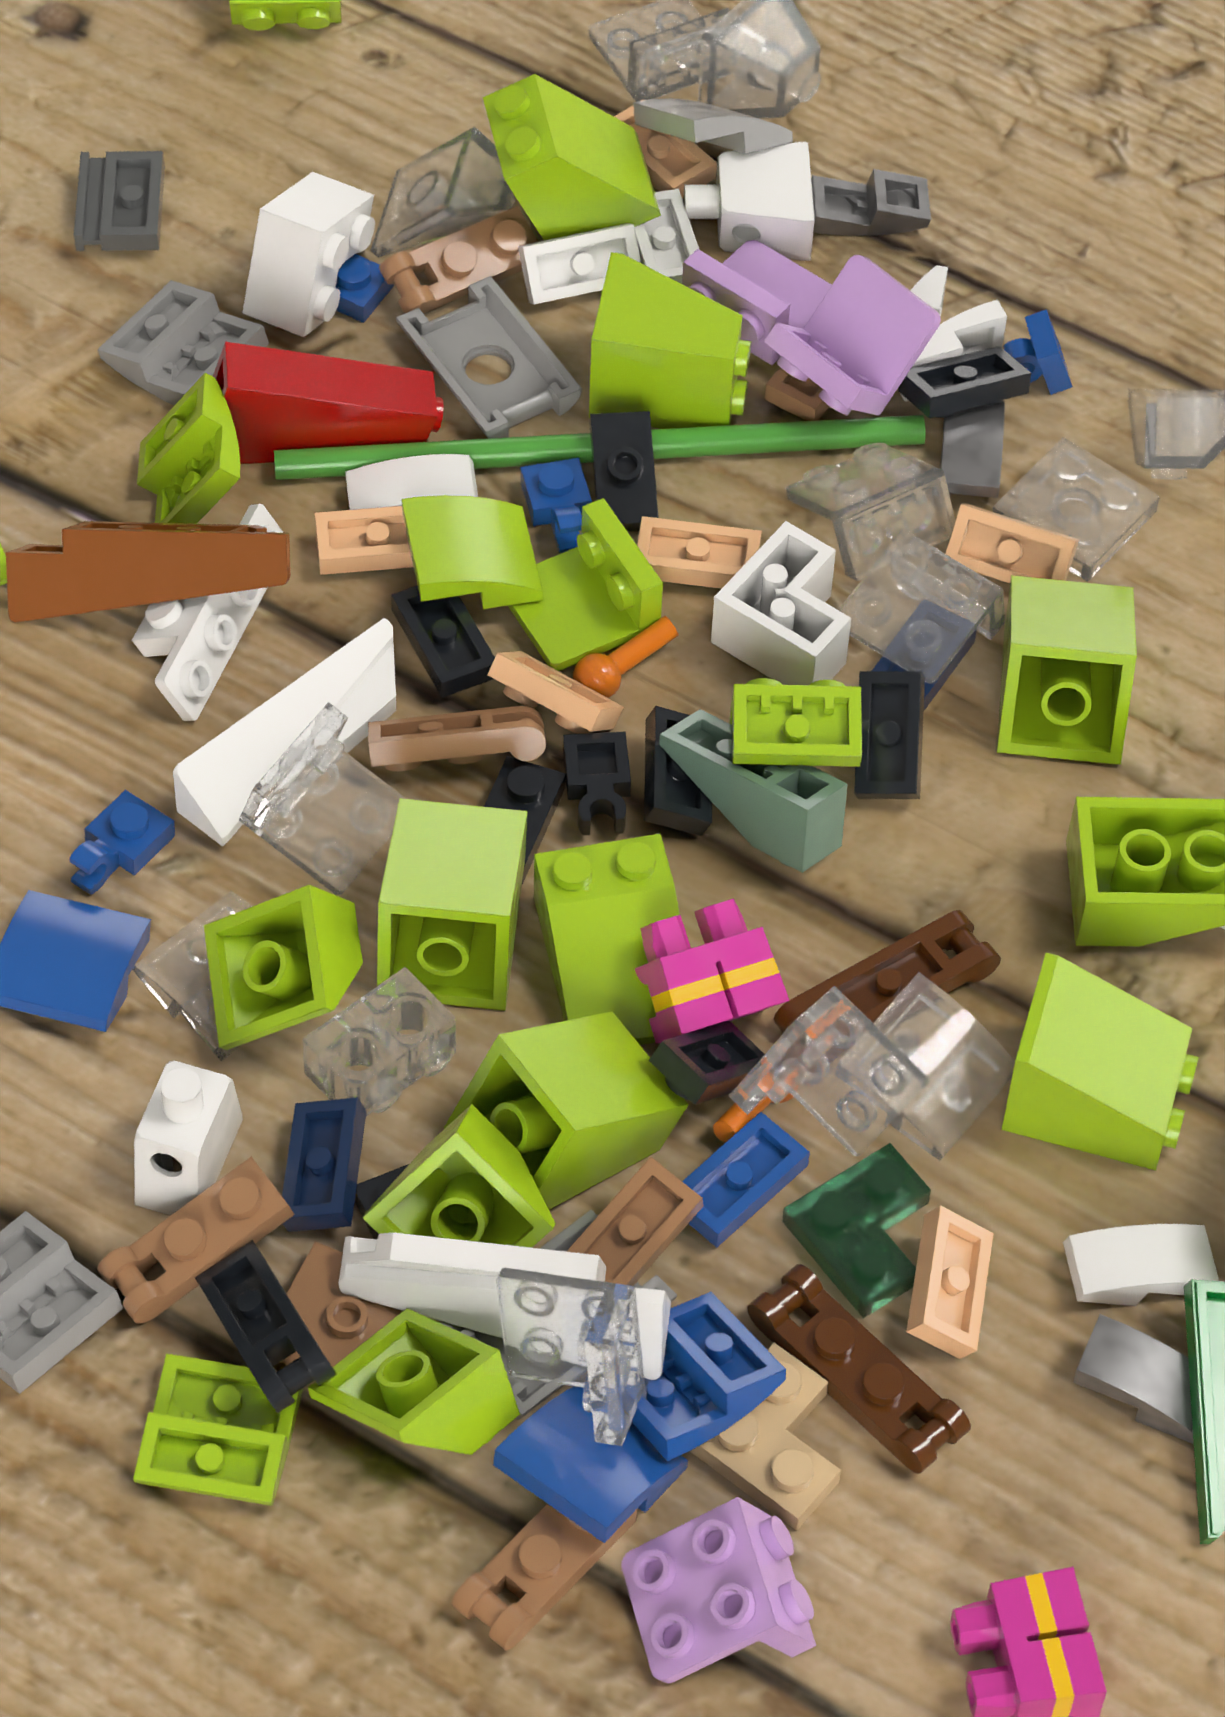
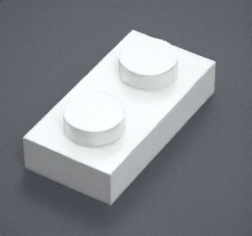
M679 189L654 192L661 216L634 227L640 261L649 268L682 284L683 262L699 247Z
M630 223L518 246L530 304H539L603 290L611 252L624 254L641 263L634 224Z

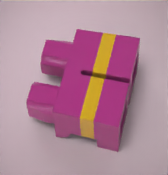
M734 899L716 903L694 912L704 945L691 948L681 915L663 919L640 928L648 963L635 968L639 980L643 984H647L656 1013V1016L650 1018L649 1022L656 1044L661 1043L663 1040L732 1021L790 1001L763 927L748 931Z
M1074 1567L990 1583L987 1600L953 1609L950 1629L958 1655L993 1650L997 1666L967 1672L965 1681L966 1694L972 1717L1100 1716L1107 1690L1092 1634L1087 1632L1089 1623Z

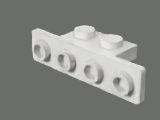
M263 504L250 505L239 524L267 527V532H283ZM267 588L152 603L147 607L145 617L136 631L132 642L144 657L168 655L155 678V685L183 721H195L198 719Z

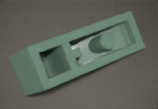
M701 709L660 734L659 745L754 848L779 860L784 865L803 873L842 846L847 783L814 766L732 764V725Z

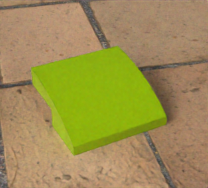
M204 373L140 442L137 485L157 495L155 523L197 524L240 479L239 445L233 419L217 380L207 373Z
M456 495L421 496L401 499L403 519L421 602L480 593L483 609L543 600L541 581L522 506L490 498Z
M166 1353L153 1412H148L133 1477L134 1482L273 1506L289 1451L303 1389L292 1395L296 1402L277 1413L248 1367Z

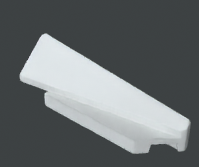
M385 618L381 619L178 763L173 771L177 812L221 846H224L253 812L266 822L273 819L368 736V722L384 721L396 711L392 624Z
M402 1233L379 1234L378 1240L353 1236L345 1237L339 1276V1288L345 1295L402 1311L408 1308L431 1319L643 1378L656 1380L662 1375L671 1307L668 1295L664 1290L604 1285L606 1266L599 1255Z

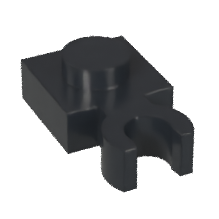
M626 731L563 735L568 800H580L578 806V828L583 836L590 835L591 818L597 814L609 815L614 820L615 834L623 833L626 826V804L622 797L631 796V776Z

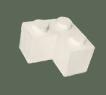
M312 172L260 208L242 313L302 337H305L324 321H330L337 310L340 300V291L335 288L339 268L358 251L366 249L372 239L375 219L370 217L374 195Z
M785 521L714 596L711 643L769 678L781 682L782 685H809L818 680H832L846 664L851 617L825 603L831 596L836 550Z

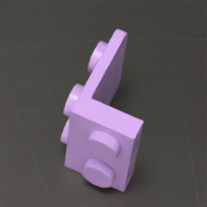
M756 240L746 241L723 263H720L699 249L683 262L682 284L743 315L741 340L751 341V353L770 365H773L781 356L764 343L775 323L778 322L803 329L832 286L830 283Z
M854 255L847 261L803 329L776 322L764 343L781 355L777 360V364L784 371L804 382L810 378L822 388L819 394L820 399L836 411L848 415L851 410L880 416L938 329L941 319L935 309L870 259L861 255Z
M736 1497L625 1554L621 1567L652 1675L656 1679L664 1683H673L757 1641H761L790 1657L799 1655L816 1646L809 1620L814 1616L812 1602L805 1588L795 1578L789 1556L794 1553L793 1541L786 1526L777 1516H771L741 1498Z

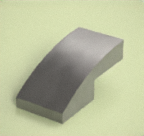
M873 169L867 184L812 175L814 233L843 236L889 235L927 228L931 221L927 178Z
M1005 401L995 405H981L957 411L951 416L944 417L939 477L940 493L998 498L1002 464Z
M1100 1314L1076 1369L1073 1383L1137 1407L1136 1422L1194 1444L1188 1357L1145 1333Z

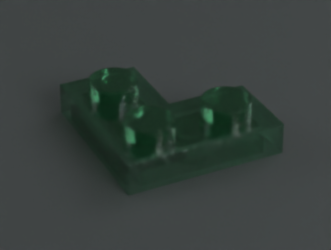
M889 1143L784 1207L782 1222L864 1319L913 1288L916 1267L885 1230L929 1204L931 1189L896 1148Z

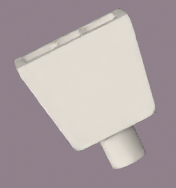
M808 142L788 143L747 154L738 151L723 152L718 156L716 184L684 185V205L689 219H717L719 247L724 251L735 252L746 241L756 240L788 259L811 261L814 209Z
M169 1061L165 1065L134 1139L136 1206L172 1215L216 1183L243 1120L233 1079L220 1073L178 1061ZM172 1157L181 1164V1171L171 1172L174 1170Z

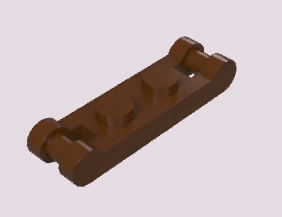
M955 910L790 999L775 1013L774 1022L786 1037H795L800 1043V1055L810 1068L820 1070L831 1064L845 1049L966 982H979L985 979L999 966L1001 957L988 942H979L973 934L974 924L963 911ZM942 949L946 951L953 950L957 955L949 959ZM828 1013L834 1023L821 1029L815 1022V1019Z
M797 1264L782 1276V1286L773 1294L763 1292L747 1306L748 1314L755 1326L773 1343H776L827 1380V1394L912 1472L921 1474L936 1461V1451L946 1442L949 1444L957 1443L971 1430L970 1421L964 1411L953 1401L942 1399L824 1290L820 1280L808 1267ZM799 1307L811 1318L802 1327H799L789 1317ZM916 1415L925 1424L916 1430L908 1428L904 1423Z

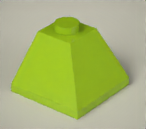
M309 884L203 925L219 1048L229 1050L335 1010L363 964L354 902Z
M473 1104L423 1148L363 1216V1219L378 1234L402 1233L529 1248L534 1247L554 1229L556 1224L520 1151Z
M408 1308L333 1367L337 1375L320 1386L315 1381L307 1387L312 1399L402 1443L472 1455L480 1447L488 1443L498 1432L520 1415L499 1349Z

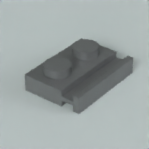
M163 151L106 152V158H90L89 152L80 153L74 225L76 251H85V245H101L102 251L159 250L165 173Z

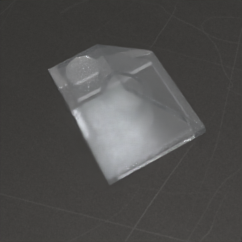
M742 0L702 35L698 102L759 119L782 118L800 102L805 103L814 96L821 82V74L819 73L821 46L793 0Z
M474 126L399 168L396 171L370 251L379 258L430 243L512 208L516 197L504 180L495 144Z
M1128 389L1135 464L1144 469H1151V478L1166 480L1187 479V469H1204L1225 449V389Z

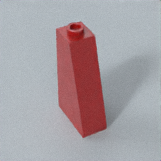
M225 341L213 374L223 392L233 419L239 445L240 464L273 463L274 450L427 442L431 432L437 433L443 419L444 403L442 397H436L433 371Z

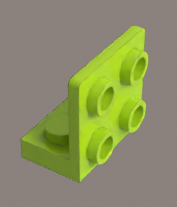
M604 498L582 506L581 534L577 535L578 547L536 563L543 590V600L508 605L546 664L557 671L577 664L586 655L603 653L626 643L661 618L663 582Z
M758 678L750 680L746 684H734L728 721L732 725V764L860 767L862 759L861 687L845 686L842 682L836 680H818L809 685H782L781 682L770 678Z

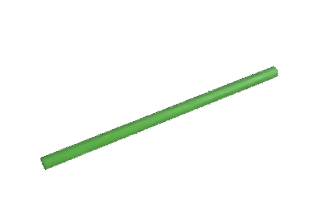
M923 415L651 430L654 459L925 444L926 438ZM590 433L274 450L275 479L346 476V471L382 461L434 454L469 455L473 460L474 469L521 467L579 458L580 463H593Z

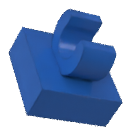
M1047 309L1026 316L1025 321L1031 339L1018 338L1011 340L1003 346L1004 350L1031 372L1030 383L1037 380L1043 374L1051 395L1073 388L1061 346Z

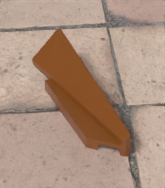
M84 521L62 529V545L28 544L6 552L8 615L13 622H23L285 585L291 576L289 533L267 532V527L259 525Z

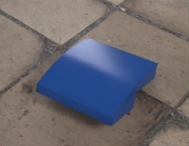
M28 890L0 943V1006L106 1032L127 997L129 974L150 940L151 919Z
M712 1292L670 1308L663 1371L658 1379L651 1380L595 1364V1382L667 1462L693 1450L734 1425L769 1397L786 1380V1368Z
M576 1385L553 1398L515 1429L495 1449L493 1466L605 1544L637 1508L644 1513L647 1512L687 1469L688 1460L681 1455L667 1462L628 1418L580 1385Z

